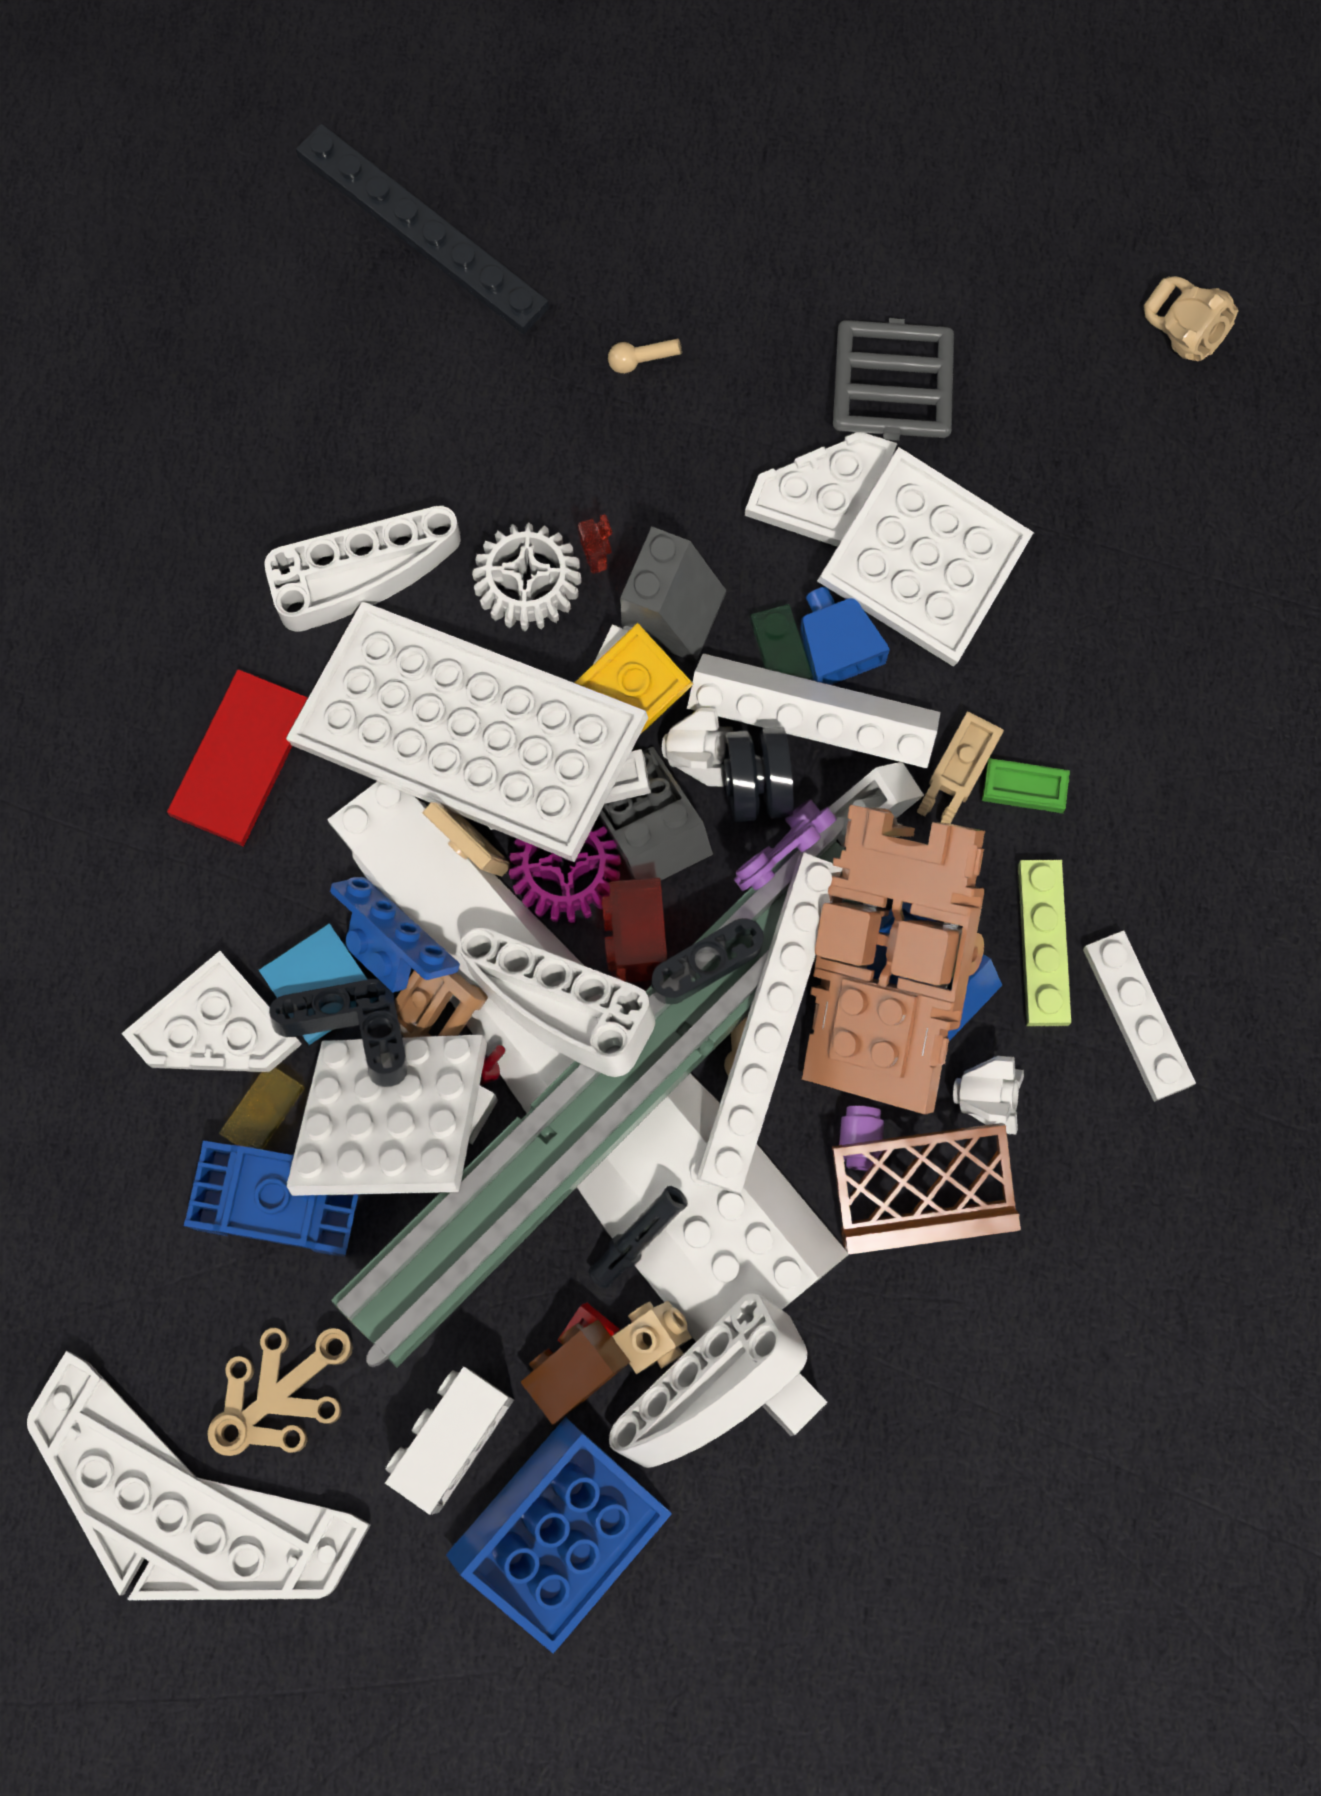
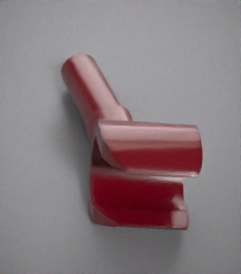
M498 1045L488 1057H485L480 1086L498 1079L500 1075L498 1061L506 1052L503 1046Z

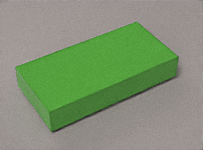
M989 758L986 764L982 801L1063 813L1066 808L1070 770Z

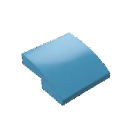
M330 924L259 970L277 998L287 994L367 980ZM378 997L370 998L371 1003L378 1000ZM356 1000L351 1001L352 1008L357 1007ZM337 1002L328 1003L322 1007L321 1011L328 1014L336 1013L342 1009L343 1005ZM312 1008L307 1009L309 1016L314 1015ZM288 1013L290 1018L294 1017V1013ZM331 1030L302 1036L310 1045Z

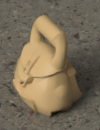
M1177 276L1163 278L1144 304L1145 317L1154 327L1168 334L1172 341L1171 346L1173 350L1182 358L1201 361L1208 355L1213 354L1235 324L1234 320L1238 312L1233 298L1227 291L1220 290L1219 288L1203 289L1195 287L1188 280ZM1175 286H1177L1182 294L1171 305L1165 317L1157 316L1156 313L1175 289Z

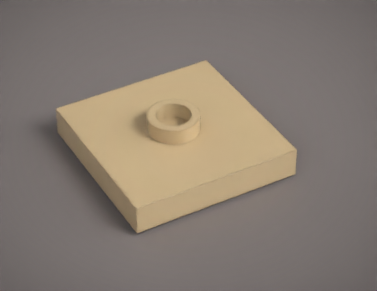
M431 802L422 812L450 839L448 845L463 859L467 860L469 858L481 870L498 876H503L512 867L510 865L511 862L463 816L450 811L444 805L436 802Z

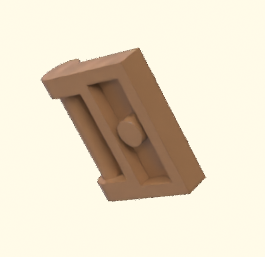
M414 970L408 980L407 988L401 990L395 999L401 1035L405 1038L432 1037L428 1032L452 995L460 1000V1003L438 1036H457L474 1011L480 1010L488 997L482 989L468 983L458 973L425 980Z

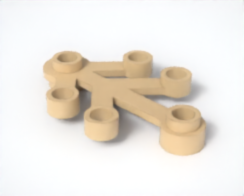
M270 1328L266 1330L260 1339L263 1357L257 1400L243 1410L245 1383L253 1377L254 1365L245 1357L237 1356L230 1359L225 1368L228 1386L224 1412L212 1420L208 1429V1440L211 1447L219 1454L226 1456L242 1453L249 1444L281 1447L284 1451L291 1453L301 1451L307 1443V1434L303 1428L290 1425L283 1428V1430L255 1427L254 1425L267 1414L311 1417L325 1424L336 1422L342 1413L341 1404L337 1399L326 1396L319 1400L290 1398L289 1396L328 1364L339 1365L344 1363L350 1357L353 1349L350 1336L339 1329L325 1330L316 1340V1351L278 1382L281 1354L287 1349L289 1339L287 1334L281 1329ZM278 1333L282 1338L281 1346L276 1350H271L267 1345V1340L270 1335ZM339 1339L343 1343V1350L339 1355L332 1356L328 1351V1345L332 1340ZM242 1361L247 1366V1372L244 1377L238 1379L233 1375V1367L236 1363ZM329 1401L334 1404L335 1413L331 1418L325 1419L321 1416L320 1408L323 1403ZM231 1424L235 1425L239 1431L237 1439L233 1442L227 1441L224 1437L226 1427ZM292 1430L297 1431L300 1435V1442L294 1448L289 1447L285 1441L287 1433Z

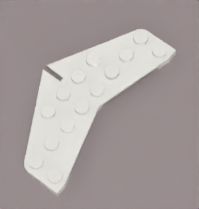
M65 1352L27 1418V1427L119 1596L124 1595L143 1560L147 1559L149 1561L128 1600L322 1598L335 1590L371 1525L351 1513L197 1478L89 1362L72 1352Z

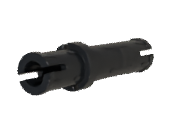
M667 1186L662 1194L623 1234H617L609 1242V1249L589 1268V1275L595 1284L602 1288H609L627 1267H634L641 1260L643 1250L688 1205L687 1198L678 1188ZM656 1217H658L647 1230H644ZM629 1245H631V1246L628 1248V1250H627L620 1258H618V1257L621 1255V1253H622Z

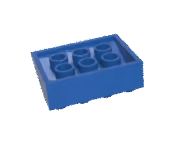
M565 1417L450 1549L446 1556L466 1581L554 1654L672 1513Z

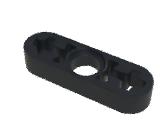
M737 919L659 964L652 974L651 989L653 995L664 1004L673 1005L680 1003L753 960L762 949L764 939L762 928L751 919ZM740 932L744 937L751 934L753 936L751 947L747 948L743 943L735 946L730 952L732 959L728 960L725 949L736 942L737 933ZM705 951L713 952L718 956L720 965L713 971H703L695 963L696 956ZM683 963H687L690 973L679 980V990L674 991L670 986L663 989L664 976L668 974L671 979L684 974L685 969Z

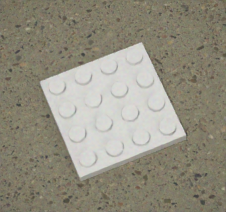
M898 447L817 581L845 599L853 598L857 600L865 612L948 664L955 666L1034 532Z
M483 1035L402 1038L407 1061V1075L401 1083L392 1087L378 1086L371 1081L362 1039L322 1041L286 1186L292 1196L459 1192L487 1048ZM389 1052L381 1054L383 1068L392 1067Z

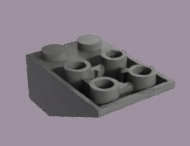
M653 746L642 751L645 757L651 793L606 803L598 815L603 827L607 829L609 839L614 840L616 844L615 850L639 891L713 855L703 821Z

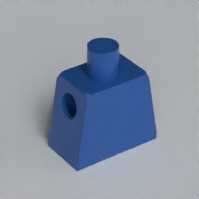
M827 587L818 588L806 596L813 613L807 614L801 619L800 635L812 681L832 685L886 664L890 649L857 600L849 598L835 604Z

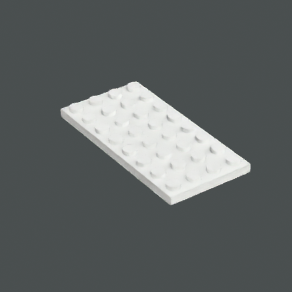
M362 601L286 739L292 746L430 803L436 802L444 805L454 813L575 862L649 717L643 709Z

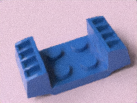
M203 1141L184 1226L223 1236L228 1234L308 1248L318 1253L345 1257L358 1194L292 1196L286 1186L294 1155L239 1145Z

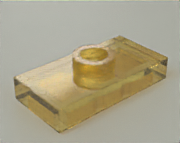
M277 1068L272 1069L270 1072H261L219 1134L235 1145L262 1150L305 1087Z

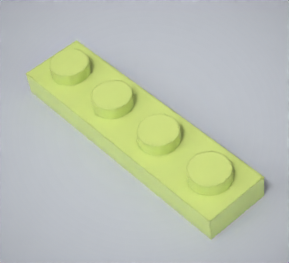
M1020 860L1018 875L1026 1026H1069L1071 1023L1062 860Z

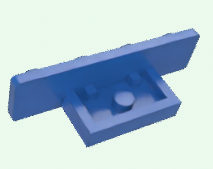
M353 877L349 880L332 883L330 892L352 912L349 930L346 935V949L392 992L407 988L411 968L425 980L458 972L460 963L365 877Z

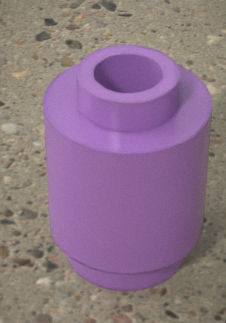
M848 1106L846 1116L841 1118L839 1145L883 1139L884 1120L880 1119L881 1110L867 1106ZM882 1151L869 1153L878 1158ZM863 1154L843 1156L844 1161H847L846 1168L867 1171L873 1163Z

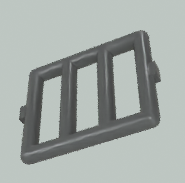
M889 318L888 323L851 320L840 322L837 335L833 409L834 428L838 431L883 434V439L899 440L900 435L934 438L948 437L952 431L953 330L949 327L905 324V319ZM853 337L938 342V358L852 352ZM851 368L937 374V389L851 383ZM850 400L936 405V421L849 415Z

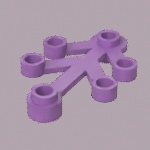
M809 799L793 810V817L785 818L792 829L775 848L766 847L736 871L737 876L734 878V881L741 890L744 891L751 886L755 891L775 876L771 869L794 848L797 847L800 852H804L821 838L820 833L837 820L830 809L826 807L820 811L813 801Z

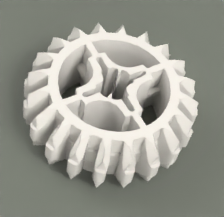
M529 522L525 527V532H518V528L512 524L510 527L511 535L505 536L497 530L495 534L497 544L485 541L483 547L486 554H477L475 560L479 567L475 568L472 573L474 581L478 582L474 585L475 594L482 597L480 603L484 610L492 609L491 617L495 621L505 616V625L509 629L518 620L521 623V629L524 631L529 628V622L536 621L537 627L542 630L544 618L549 617L551 621L557 623L559 620L557 609L569 613L571 605L568 599H577L579 594L575 586L581 583V574L577 572L580 568L579 559L571 557L573 555V547L570 543L562 545L563 538L559 532L549 538V530L545 525L538 533L533 532V525ZM534 554L546 557L557 568H550V564L538 562L534 558ZM519 555L515 561L505 563L508 559ZM530 565L531 579L527 580V588L525 589L522 579L523 575L527 574V566ZM496 585L504 586L505 589L517 592L520 596V601L504 595ZM550 591L545 596L534 600L538 593Z

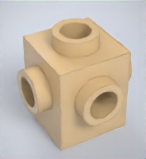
M669 1301L653 1307L651 1302L642 1305L628 1315L632 1323L612 1336L631 1361L629 1364L636 1374L657 1362L661 1369L683 1355L680 1346L692 1338L687 1330L688 1326L683 1314L678 1309L672 1307Z

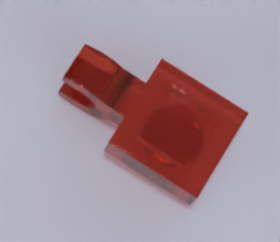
M604 514L600 516V521L596 524L593 518L578 523L579 540L592 574L607 570L606 555L612 553L608 537L612 534V529L607 516Z

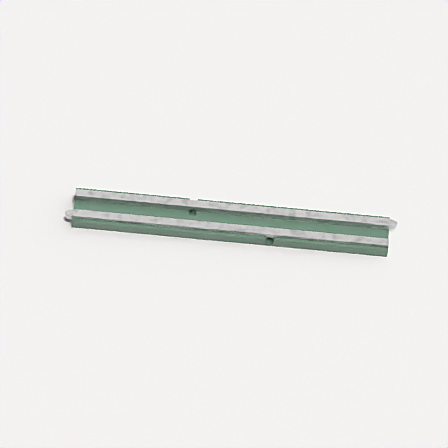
M837 818L831 826L821 832V838L810 848L800 852L796 847L777 862L771 869L775 876L768 883L756 891L751 887L695 942H699L737 919H751L760 925L764 934L762 949L756 958L677 1004L669 1005L660 1002L653 995L650 986L645 992L649 997L655 1016L654 1030L635 1065L628 1073L618 1077L607 1076L574 1061L530 1104L529 1112L522 1119L517 1117L463 1170L459 1192H441L331 1300L334 1306L373 1344L366 1358L369 1366H378L388 1359L397 1368L748 1016L798 857L802 853H807L830 863H833L834 857H841V852L845 849L836 840L843 830V818ZM842 898V903H844V902H854V903H858V904L860 903V902H857V901H852V900H848V899ZM740 932L737 933L736 942L725 949L728 960L732 959L730 952L735 946L743 943L747 948L751 947L753 937L751 934L744 937ZM705 951L696 956L695 963L703 971H713L720 965V960L713 952ZM683 963L685 969L684 974L675 979H671L668 974L664 976L663 989L670 986L674 991L679 990V980L690 973L687 963ZM612 1046L604 1053H615L622 1046Z

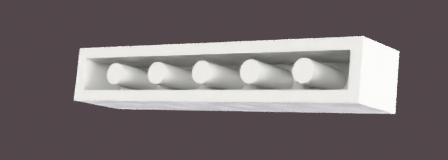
M702 654L695 670L694 684L691 687L687 709L695 711L700 708H717V715L719 717L763 728L784 727L787 734L927 768L940 718V712L707 654Z

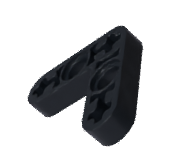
M368 979L287 994L278 997L270 1005L269 1015L273 1030L283 1037H297L359 1025L371 1081L378 1086L392 1087L405 1079L407 1075V1061L393 992L379 979ZM378 997L379 1002L371 1003L370 998ZM356 1000L357 1007L352 1008L351 1001ZM337 1002L343 1005L342 1009L336 1013L328 1014L321 1011L322 1007L328 1003ZM312 1008L314 1015L309 1016L307 1009ZM294 1013V1017L285 1019V1014ZM385 1026L392 1030L388 1036L383 1038H375L369 1035L374 1028ZM389 1052L392 1067L383 1068L381 1054Z

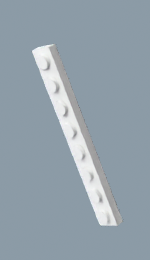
M802 853L798 857L696 1178L734 1193L742 1192L816 955L815 946L822 906L824 903H832L828 893L832 876L840 877L842 871L841 867L833 866V863L810 854Z

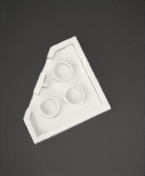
M856 432L845 437V441L827 449L821 447L798 457L790 465L776 471L770 469L758 475L745 509V516L838 547L894 455L897 443L867 433Z
M221 951L216 953L122 1033L143 1060L152 1068L270 1072L301 1045L296 1037H283L274 1032L269 1015L270 1007Z

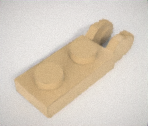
M967 712L930 779L929 784L931 786L922 800L917 813L926 816L931 811L939 790L953 796L950 805L945 808L940 823L951 824L962 801L966 802L1004 730Z

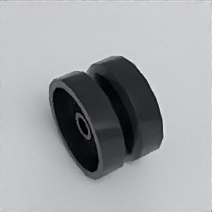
M784 727L761 730L758 738L759 755H755L752 736L748 731L725 732L726 759H724L726 792L727 796L730 797L734 822L756 820L759 814V794L763 795L765 810L770 818L793 817L792 772L789 746Z

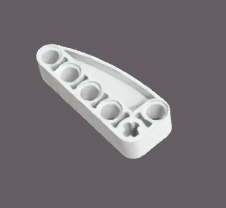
M434 506L273 549L265 559V571L274 605L284 626L289 630L297 632L328 624L355 614L362 601L375 605L410 586L437 567L458 548L461 539L457 518L449 508ZM440 526L450 528V530L443 535H435L432 533L435 530V528H438ZM407 536L411 538L405 545L394 544V541L399 537ZM368 546L372 548L366 555L359 556L355 554L361 547ZM323 557H333L332 562L328 565H316L319 559ZM286 568L290 569L289 573L282 574V570ZM297 602L304 603L299 611L287 612V608L291 604Z
M473 928L464 934L459 944L460 952L472 977L487 996L527 1032L556 1051L607 1076H623L633 1068L655 1026V1016L651 1003L643 989L487 928ZM488 951V954H486L485 956L477 958V956L482 952ZM519 966H526L521 971L513 972ZM555 981H564L562 984L558 986L550 987V985ZM594 995H602V997L596 1001H587L590 997ZM612 1046H622L615 1053H604Z
M751 1293L742 1297L617 1419L610 1431V1447L630 1460L646 1468H651L675 1460L704 1446L746 1419L797 1376L806 1363V1346L790 1316L758 1294Z

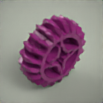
M593 825L584 843L596 854L595 856H588V853H579L575 862L566 859V861H569L571 870L568 873L569 882L567 884L564 880V874L561 873L559 862H562L561 856L552 853L548 857L539 859V863H533L535 856L541 848L516 838L515 845L522 852L510 853V862L517 866L509 870V876L511 879L519 880L513 885L515 894L526 893L522 899L523 905L528 908L537 903L535 913L538 917H542L548 909H551L552 922H558L561 912H567V919L570 923L575 922V911L580 909L585 918L591 917L589 906L591 903L597 908L603 909L605 901L600 894L614 896L615 888L608 882L620 880V872L613 868L621 864L620 856L611 854L616 849L614 840L603 841L607 836V829L605 827H600L592 832ZM598 870L593 882L586 889L575 894L574 889L577 880L590 875L591 871ZM542 878L543 881L557 883L561 887L562 896L544 891L533 879Z

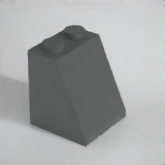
M651 527L620 597L622 629L624 626L634 627L638 623L664 651L697 663L726 595V589L691 541Z

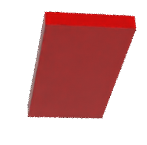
M238 669L167 811L169 816L244 847L292 748L291 743L286 738L308 697Z

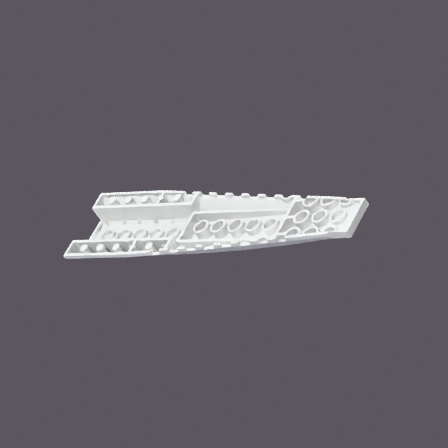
M377 781L327 819L329 824L351 849L353 859L367 880L460 963L457 973L468 983L482 989L469 972L460 952L459 944L466 932L479 927L493 930L583 965L494 874L481 870L469 858L467 860L463 859L448 845L450 839L422 813L427 806L417 800L415 796ZM488 951L482 952L477 956V958L485 956L486 954H488ZM519 966L513 972L521 971L526 966ZM555 981L550 985V987L558 986L562 984L564 981ZM452 995L450 1001L457 1008L460 1000ZM594 995L590 997L587 1001H596L600 999L602 995ZM489 997L480 1010H475L466 1023L473 1035H483L487 1043V1056L498 1045L505 1048V1054L498 1061L500 1075L526 1113L531 1108L530 1104L575 1061L527 1032L506 1015ZM690 1073L577 1188L612 1238L617 1234H623L662 1194L667 1186L676 1187L685 1195L688 1201L686 1208L643 1250L641 1260L635 1267L664 1303L669 1301L672 1307L678 1309L683 1314L687 1322V1330L697 1342L745 1295L751 1293L758 1294L783 1310L849 1254L757 1144L741 1193H734L696 1179L720 1103ZM656 1217L644 1230H647L658 1217ZM629 1245L623 1252L625 1253L631 1245Z

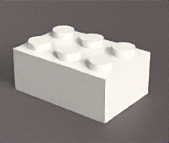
M463 1367L459 1373L454 1370L449 1373L438 1390V1393L443 1398L435 1410L427 1408L422 1413L412 1429V1432L417 1435L409 1448L406 1447L404 1449L400 1447L385 1469L391 1473L385 1483L429 1515L441 1511L514 1401L507 1394L466 1367Z

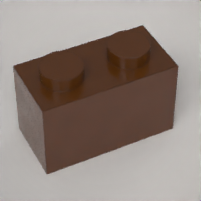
M599 1320L583 1328L580 1322L575 1324L559 1338L563 1346L553 1353L548 1348L529 1363L533 1371L521 1381V1384L552 1425L571 1413L631 1362Z

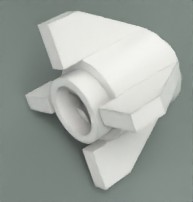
M700 708L673 725L669 733L664 735L662 754L664 758L668 759L672 767H677L705 785L724 787V765H721L725 756V732H733V728L719 726L717 708Z
M996 1056L965 1070L962 1078H956L953 1089L954 1103L960 1104L962 1113L969 1114L986 1125L1004 1123L1007 1134H1016L1018 1127L1017 1112L1015 1111L1018 1104L1019 1088L1024 1078V1070L1015 1069L1014 1057Z

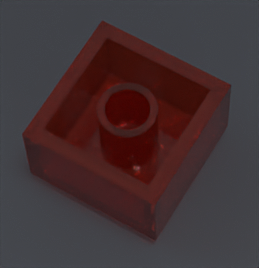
M660 878L609 882L610 895L602 896L605 931L613 930V936L605 937L608 972L616 971L617 979L627 983L652 981V974L655 968L667 960Z

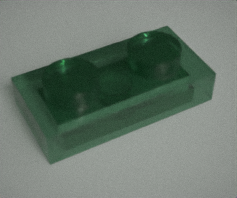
M787 604L751 614V625L765 668L812 680V672L790 605Z

